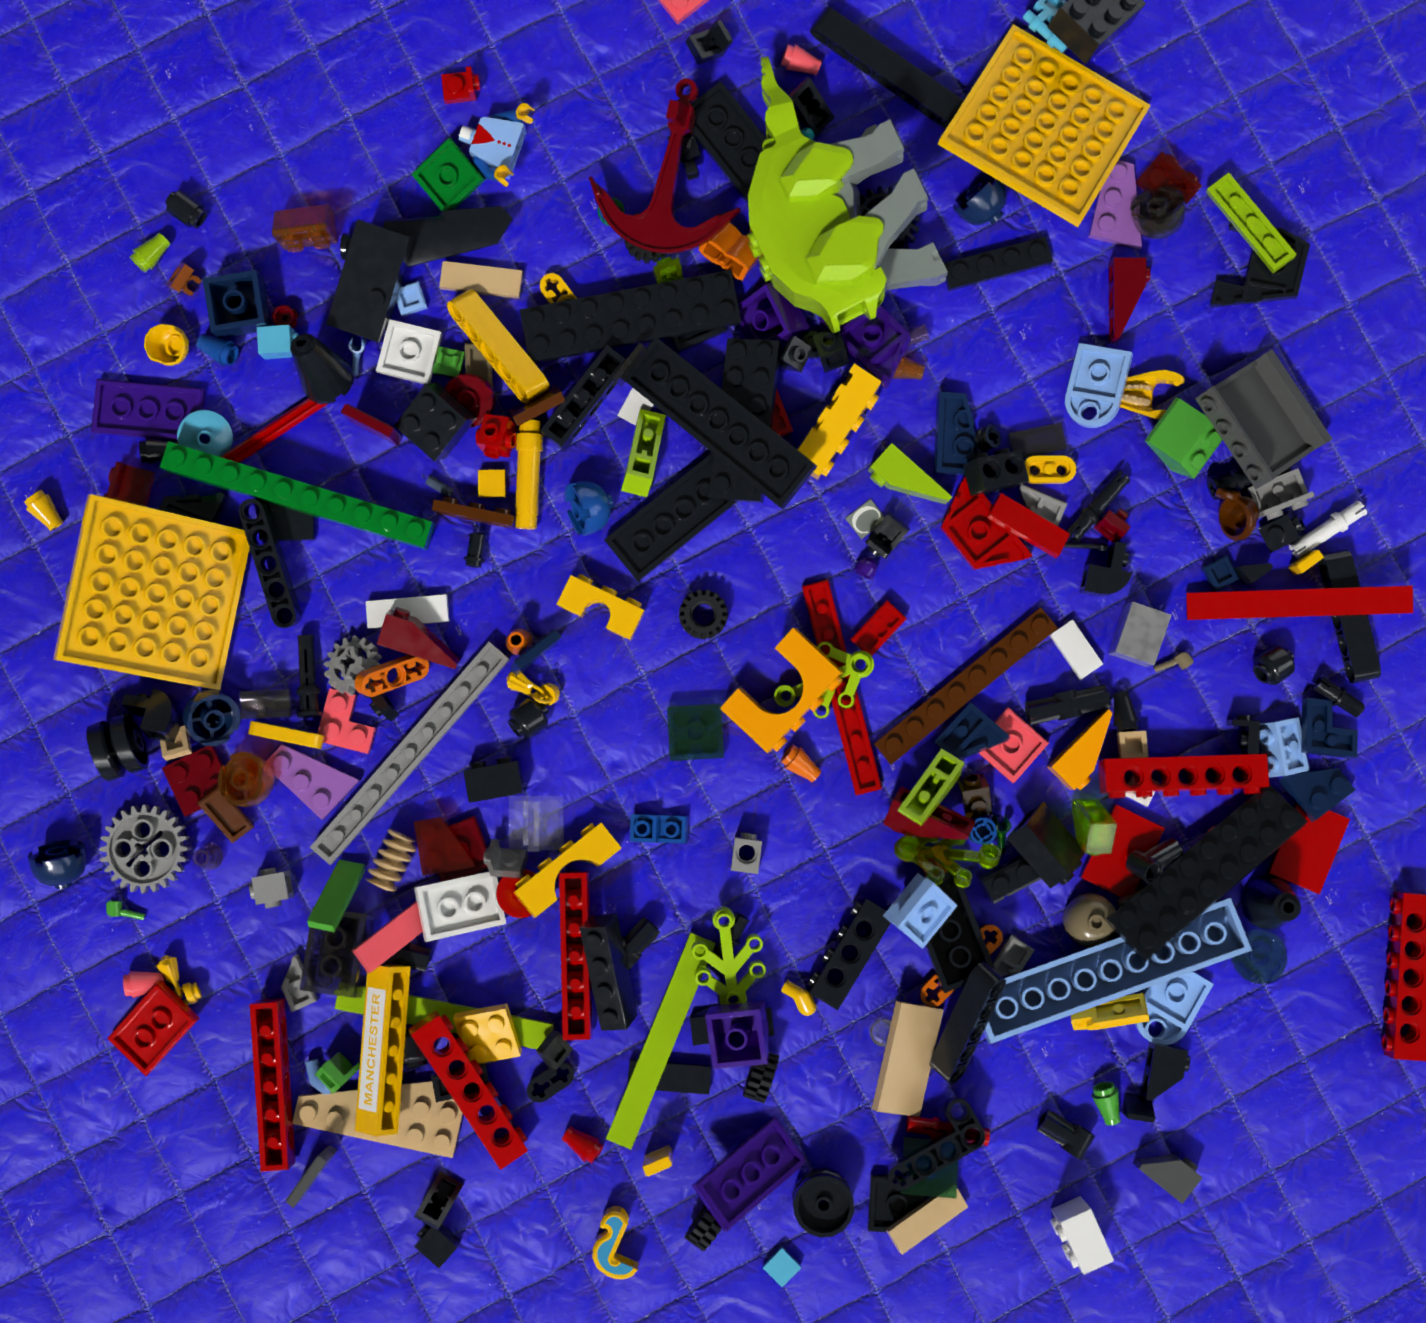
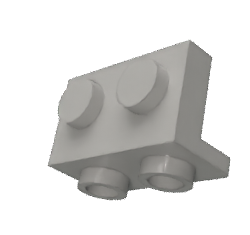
M1298 468L1277 476L1258 489H1255L1254 486L1245 489L1247 495L1256 502L1260 513L1259 518L1266 516L1268 521L1284 515L1282 509L1291 506L1294 511L1309 505L1307 500L1315 496L1313 491L1308 493Z

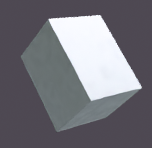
M1133 601L1124 604L1108 654L1144 667L1154 666L1171 614Z

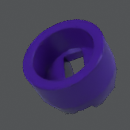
M862 558L857 562L854 572L866 579L873 580L877 571V564L872 558Z

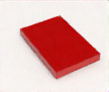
M1295 802L1293 807L1308 822L1275 851L1266 873L1320 894L1350 819L1329 810L1320 818L1311 822Z
M1114 804L1079 877L1121 898L1134 892L1141 879L1126 869V860L1137 849L1146 852L1156 846L1165 828Z
M160 980L107 1039L147 1076L195 1025L200 1017Z

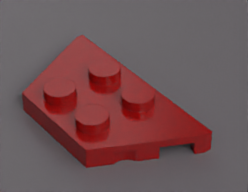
M965 476L940 529L973 570L1026 560L1033 556L1017 535L987 518L993 505L984 494L970 495Z

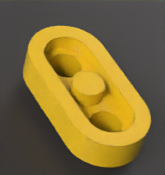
M1031 456L1024 461L1029 477L1028 483L1065 484L1076 474L1075 462L1068 456ZM1031 466L1038 468V475L1030 473ZM1058 466H1062L1065 469L1064 475L1057 473Z

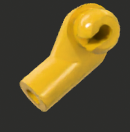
M789 980L784 983L781 990L782 993L793 998L798 1011L802 1015H812L817 1008L812 995Z

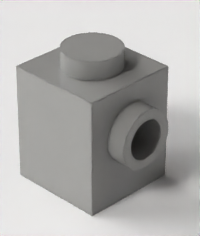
M275 868L259 870L260 876L251 878L252 883L249 884V892L251 898L255 899L256 905L265 904V908L281 906V900L294 897L290 870L277 873Z

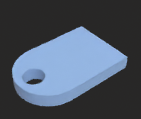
M1082 343L1078 344L1065 396L1067 412L1077 424L1086 428H1098L1114 419L1121 405L1133 357L1132 352ZM1088 407L1097 409L1096 416L1091 420H1086L1082 417L1083 411Z
M1190 972L1145 988L1143 994L1150 1021L1135 1023L1138 1032L1145 1039L1153 1043L1169 1045L1179 1041L1186 1034L1214 984L1198 974ZM1154 1021H1158L1162 1025V1032L1158 1036H1151L1148 1032L1149 1025Z

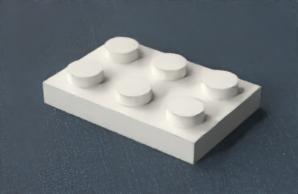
M489 872L414 887L424 941H433L506 924L504 911L500 908L496 897L497 876H491Z

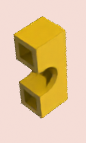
M578 574L577 578L570 575L557 605L583 618L586 610L595 603L604 604L610 610V619L606 629L631 641L645 613L640 608L642 603L630 597H627L626 601L616 597L617 591L604 585L602 589H599L592 585V579L582 574Z

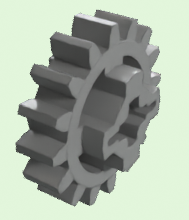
M353 636L351 642L347 638H343V645L341 646L335 643L334 648L336 651L334 653L328 652L327 655L331 659L324 662V666L329 669L324 673V676L330 679L328 683L340 693L346 692L351 696L355 693L354 682L356 676L363 670L380 665L377 661L383 658L377 652L378 648L364 637L359 639L357 636ZM363 651H365L368 659H365ZM369 679V683L366 684L368 687H369V684L372 683V682H371L372 679Z

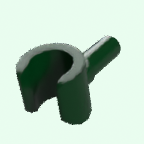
M1004 814V821L998 824L996 815L991 819L997 828L998 854H1005L1006 833L1011 829V823L1006 814Z

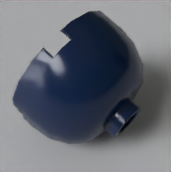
M992 176L987 181L980 178L958 198L962 203L959 206L954 204L953 209L969 224L983 225L988 221L993 224L1004 214L1001 210L1007 202L1005 185Z
M205 690L197 693L187 702L183 710L182 720L187 733L195 741L204 746H218L226 743L231 739L229 736L233 734L234 730H238L241 714L237 704L228 695L216 690Z
M61 840L39 846V852L34 855L31 851L28 854V862L33 876L40 883L47 886H55L56 889L70 887L72 882L76 881L84 873L87 860L84 843L77 841L78 845H69L70 840Z

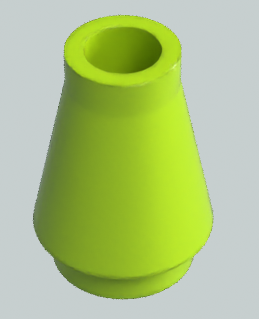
M158 233L155 237L133 249L130 259L146 273L149 269L153 270L165 250L170 246V243L162 234Z

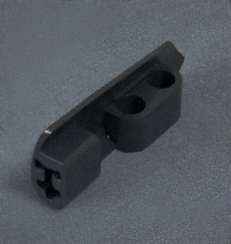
M501 206L448 210L441 212L439 216L384 220V227L415 238L406 267L408 268L497 245L513 218Z

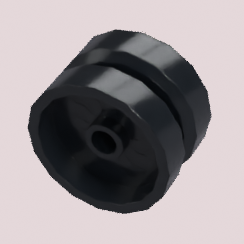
M128 712L111 718L110 724L106 721H101L87 727L86 737L89 752L98 772L105 780L109 782L125 776L126 770L130 773H135L148 768L149 754L145 739L137 722Z
M826 1167L813 1168L803 1173L795 1183L792 1192L794 1215L799 1225L807 1233L817 1237H832L842 1232L849 1225L854 1213V1198L846 1179L837 1171ZM826 1200L824 1205H819V1202Z

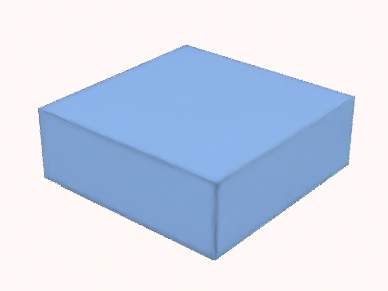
M418 281L400 287L397 304L402 317L428 309Z

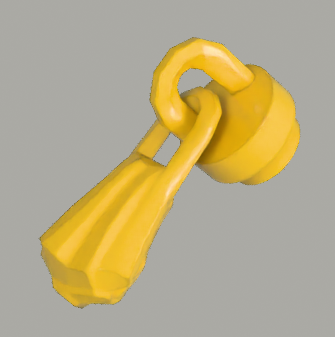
M513 672L507 676L508 688L524 693L538 703L550 706L559 699L560 690L554 684L546 683L539 687L531 682L522 672L518 676ZM532 688L537 690V692L531 693Z
M169 955L163 956L156 967L166 980L173 984L175 988L173 992L180 999L183 998L182 993H184L187 999L182 1001L186 1005L197 1003L198 999L202 997L197 983L191 984L188 982L180 988L178 984L177 958Z

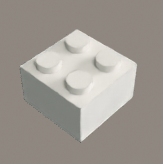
M1081 1196L1051 1209L1054 1218L1050 1219V1222L1061 1242L1065 1241V1244L1061 1245L1073 1268L1078 1267L1084 1275L1114 1261L1091 1208Z

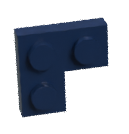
M1315 698L1302 699L1301 753L1356 758L1358 730L1332 727L1333 701Z

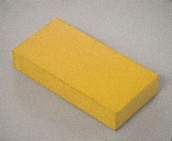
M670 1145L644 1155L642 1168L646 1176H651L671 1167L673 1152Z

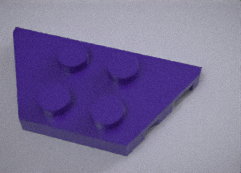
M880 305L876 312V318L869 320L865 314H862L840 325L839 332L846 350L871 375L882 381L881 385L886 389L911 341L910 333ZM822 317L819 318L821 325L826 330L830 329Z

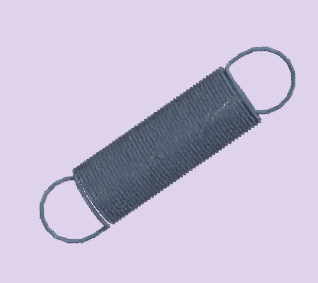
M432 475L426 476L428 478L425 479V484L449 498L454 494L453 491L455 490Z

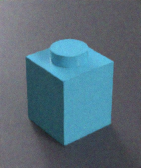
M290 325L257 327L258 354L264 359L292 358L290 345L299 334L295 333V330Z

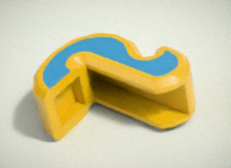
M612 1206L604 1212L600 1227L602 1229L606 1228V1230L596 1238L592 1259L597 1269L614 1279L632 1277L639 1269L637 1261L615 1253L629 1220L626 1210L620 1206Z

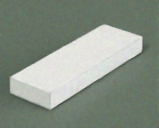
M447 594L365 601L367 627L369 629L382 628L386 613L390 609L394 610L396 607L410 611V615L417 617L423 624L450 622Z

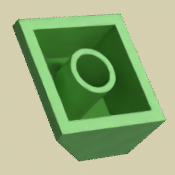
M1175 398L1144 441L1172 472L1194 479L1219 446L1222 438L1206 415L1180 398Z

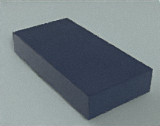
M552 630L513 662L510 670L518 676L557 645L562 636L556 630Z

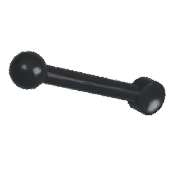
M1066 542L1064 547L1107 551L1108 544Z

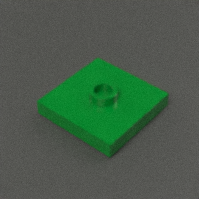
M448 138L411 174L442 212L455 210L486 180L451 138Z

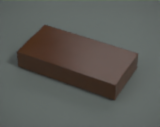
M220 784L197 800V804L231 843H234L254 828V823Z

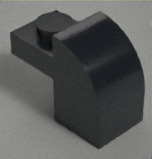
M1114 542L1110 544L1106 567L1092 564L1084 567L1079 593L1102 597L1118 592L1127 585L1132 572L1122 570V567H1126L1129 552L1125 551L1126 543Z
M153 688L151 697L141 693H137L135 696L124 694L122 706L130 715L143 717L140 729L149 739L175 742L180 728L181 717L177 707L164 692Z

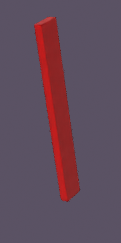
M824 580L802 586L817 647L822 642H829L834 648L847 653L829 581ZM823 645L821 647V651L825 655H828L830 653V647L828 645ZM829 657V659L832 660L838 667L846 665L834 658ZM849 675L841 678L843 681L836 688L831 703L854 793L857 796L880 790L882 786L857 690L854 694L855 703L852 707L843 708L838 703L839 695L845 692ZM844 695L842 697V703L844 705H849L851 703V697L849 695Z
M1413 586L1186 593V620L1414 613Z

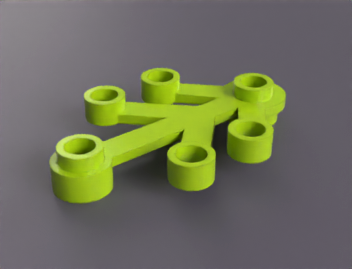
M822 642L817 648L821 650L823 645H828L830 653L826 656L846 664L839 667L844 672L840 678L849 675L850 677L845 692L841 693L838 697V703L843 708H850L855 703L854 694L861 678L869 676L874 669V659L865 651H856L853 654H848L834 648L829 642ZM859 659H863L866 662V666L862 670L856 667V662ZM803 683L794 687L789 685L778 687L774 693L775 702L782 707L793 705L797 697L803 693ZM828 690L822 696L825 700L822 705L825 706L826 713L821 716L816 710L813 713L817 718L823 719L830 714L829 705L835 690L833 692ZM784 691L791 693L789 701L783 700L782 693ZM844 695H849L851 697V703L849 705H844L842 703V697Z
M718 907L712 914L714 926L720 932L723 959L709 950L703 941L695 942L691 947L694 958L705 960L724 974L726 985L712 977L710 970L705 967H700L695 971V981L698 985L708 986L719 994L721 1005L746 1003L747 996L745 992L755 979L762 978L765 975L766 968L762 961H752L749 964V971L738 983L736 973L753 952H758L762 949L763 942L758 934H750L746 938L745 945L734 957L730 930L735 922L734 914L728 907ZM725 916L729 918V921L726 924H721L719 919ZM753 939L759 941V944L755 947L749 945ZM703 947L705 951L702 954H697L695 949ZM759 965L762 967V970L759 973H755L752 971L753 967ZM701 973L708 975L705 980H700L698 976ZM736 995L738 1000L732 1003L728 1000L729 997Z

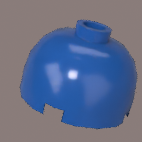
M581 481L566 485L564 498L565 502L570 501L572 511L569 510L567 513L576 533L586 536L604 528L610 518V509L613 508L611 495L606 493L601 486L591 481Z

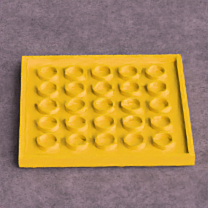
M1013 24L942 134L938 145L1074 226L1079 227L1151 105L1055 48L1052 49L1045 42Z
M88 494L53 659L220 691L250 548L245 531Z

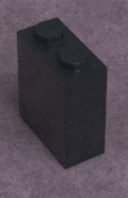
M1044 802L1025 814L1007 837L1009 842L1050 889L1058 883L1063 886L1074 877L1073 872L1082 865L1080 860L1086 853V850Z

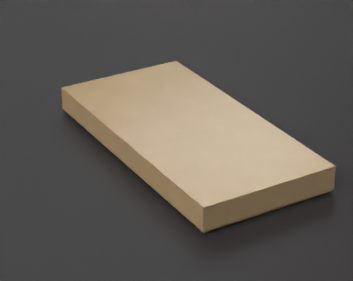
M896 1001L872 1110L920 1117L931 1069L929 1063L935 1051L944 1009Z

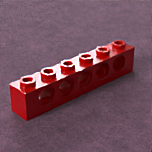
M1267 754L1116 758L1098 761L1100 794H1109L1110 799L1126 798L1125 793H1136V798L1153 797L1152 792H1163V797L1180 796L1179 791H1190V796L1207 795L1206 791L1216 790L1217 795L1234 794L1233 790L1243 789L1244 794L1261 793V788L1270 787ZM1234 768L1240 770L1242 774L1240 782L1233 778ZM1207 769L1212 770L1215 774L1213 783L1206 779L1205 773ZM1154 770L1159 772L1162 777L1159 785L1152 781L1151 774ZM1180 770H1184L1188 774V782L1186 784L1179 780L1178 774ZM1126 771L1134 775L1135 782L1132 786L1128 785L1124 780Z
M562 871L559 873L563 1040H590L593 1035L592 989L580 933V927L590 918L589 871Z
M1394 891L1389 904L1390 912L1392 913V925L1388 928V939L1391 941L1390 952H1388L1386 957L1389 979L1385 982V994L1388 997L1387 1007L1383 1011L1386 1031L1382 1036L1381 1045L1384 1055L1393 1059L1426 1061V894ZM1413 914L1415 922L1411 927H1408L1407 917ZM1411 941L1413 950L1407 955L1405 946ZM1407 969H1410L1412 976L1409 981L1405 982L1403 974ZM1408 996L1410 1004L1406 1009H1403L1402 1000ZM1404 1024H1407L1408 1033L1401 1037L1400 1029Z
M285 998L257 1000L249 1005L260 1171L289 1170L296 1163L294 1128L292 1124L293 1113Z
M435 1010L408 1030L499 1169L502 1170L528 1151L524 1144L528 1139L519 1126L515 1129L509 1121L513 1116L506 1105L499 1106L494 1099L498 1096V1093L490 1081L485 1084L481 1079L480 1075L484 1072L477 1061L474 1059L470 1062L465 1055L469 1049L461 1037L455 1039L450 1032L454 1026L447 1015L444 1014L440 1017L437 1010ZM440 1037L448 1039V1043L443 1049L434 1048L436 1039ZM461 1060L463 1065L460 1070L456 1072L449 1070V1065L452 1061ZM473 1082L477 1084V1089L474 1093H464V1087L468 1083ZM482 1106H492V1111L489 1115H479V1110ZM503 1127L507 1129L505 1136L497 1139L493 1137L494 1132L498 1128Z

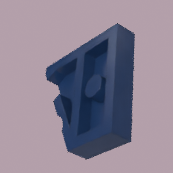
M1339 768L1292 774L1279 779V782L1311 822L1320 818L1355 791V788Z

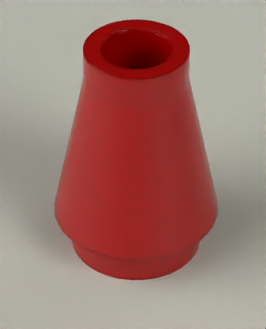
M571 1126L562 1137V1141L584 1163L588 1161L593 1164L604 1147L599 1142V1138L576 1130Z

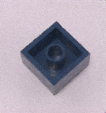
M257 270L203 278L210 330L215 336L226 338L257 333V327L271 326L264 277Z

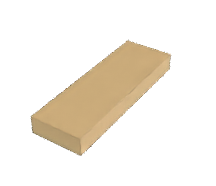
M443 261L439 288L441 290L458 292L472 289L477 294L520 299L523 271Z
M951 1182L885 1230L898 1252L903 1255L967 1209L968 1206L956 1185Z

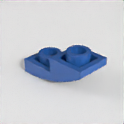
M631 814L630 841L686 844L688 843L689 816Z

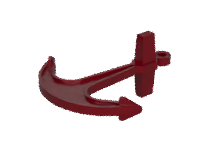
M689 78L680 80L676 85L675 92L679 100H669L666 119L668 120L667 125L671 131V136L651 202L646 210L637 215L623 213L612 197L592 176L589 177L595 200L609 226L624 240L650 252L674 254L700 247L724 230L741 211L738 207L690 228L681 226L674 217L673 204L683 136L687 133H693L696 116L694 114L695 109L690 102L694 101L699 94L698 86ZM686 86L691 87V92L688 95L683 94V89Z

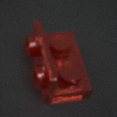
M1160 152L1136 181V185L1174 217L1181 212L1202 187L1196 175L1189 171L1186 172L1179 166L1178 161L1172 155L1165 154L1164 152Z
M116 462L115 467H112L109 472L108 481L110 485L108 493H105L103 497L146 507L155 473Z

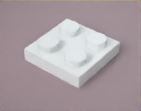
M389 319L376 372L421 384H430L438 346H440L443 335L442 332Z

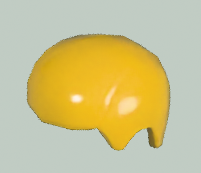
M158 324L150 328L145 335L144 349L150 360L166 366H174L185 360L189 352V339L179 327L169 324Z

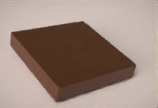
M555 385L528 404L520 403L509 409L516 425L520 426L565 402V398L557 385Z

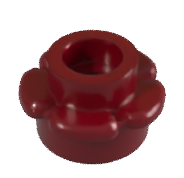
M281 305L273 311L272 321L275 323L274 326L290 325L292 328H295L297 325L298 313L294 308H290L288 305ZM284 316H287L286 321L283 320Z

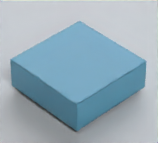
M782 1246L762 1265L763 1269L781 1287L801 1269V1265Z

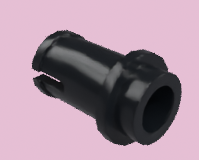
M470 533L467 556H464L463 560L466 561L465 566L481 568L482 563H485L483 553L487 536Z

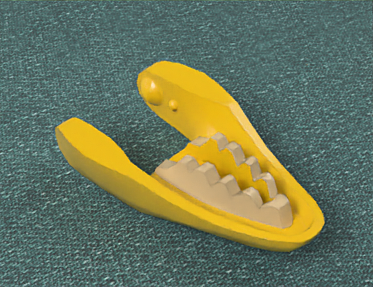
M1169 370L1151 371L1127 377L1120 407L1160 420L1166 410L1153 409L1152 400L1155 386L1157 384L1180 386L1184 384L1185 379L1182 375Z

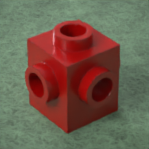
M484 413L481 427L476 431V444L483 451V454L489 458L498 459L499 456L509 458L511 450L516 446L518 428L510 417Z

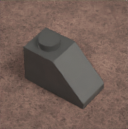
M1176 1155L1139 1158L1133 1162L1138 1169L1182 1204L1202 1180V1177L1195 1172L1199 1167L1187 1157L1181 1160Z

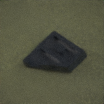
M216 493V495L200 496L199 494L186 497L167 496L164 497L159 510L215 523L227 497L223 493Z

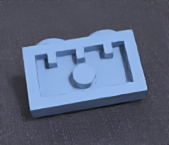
M1299 717L1260 724L1259 744L1261 754H1267L1269 778L1309 771L1306 753H1301L1302 730Z

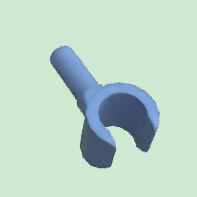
M353 335L348 347L353 357L352 370L354 375H358L359 359L361 352L365 348L366 339L362 338V346H355Z

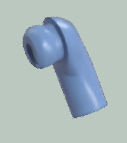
M319 1059L305 1061L311 1086L322 1094H330L329 1089L315 1075L320 1069Z

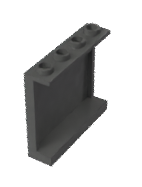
M1272 349L1195 398L1255 489L1275 479L1277 475L1332 439Z

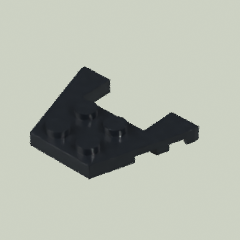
M1230 222L1229 230L1238 232ZM1275 227L1295 251L1296 257L1273 274L1253 250L1244 286L1216 281L1210 307L1296 299L1310 243L1281 227Z

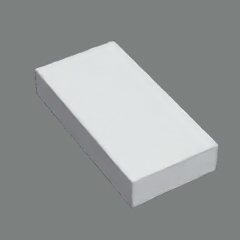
M1070 620L1049 635L1079 680L1103 665L1073 620Z

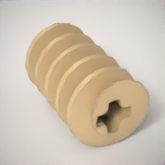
M388 829L387 832L393 838L392 840H382L388 848L377 850L383 858H373L372 861L378 868H368L367 871L373 878L365 879L384 890L396 891L397 886L392 881L400 882L402 880V876L397 871L405 872L407 870V866L402 861L410 862L412 857L408 852H415L417 847L412 843L415 841L410 837Z

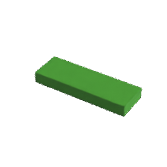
M338 860L307 920L308 927L335 932L366 871L365 864Z

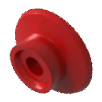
M525 869L523 877L529 874V876L532 878L536 875V873H534L531 870ZM502 877L496 890V897L500 908L506 914L515 918L532 916L513 893L518 889L515 884L522 878Z

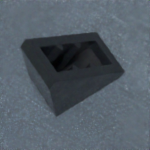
M806 77L788 95L793 101L797 119L805 127L812 129L815 136L835 118L809 77Z
M440 1171L414 1217L439 1230L464 1184Z

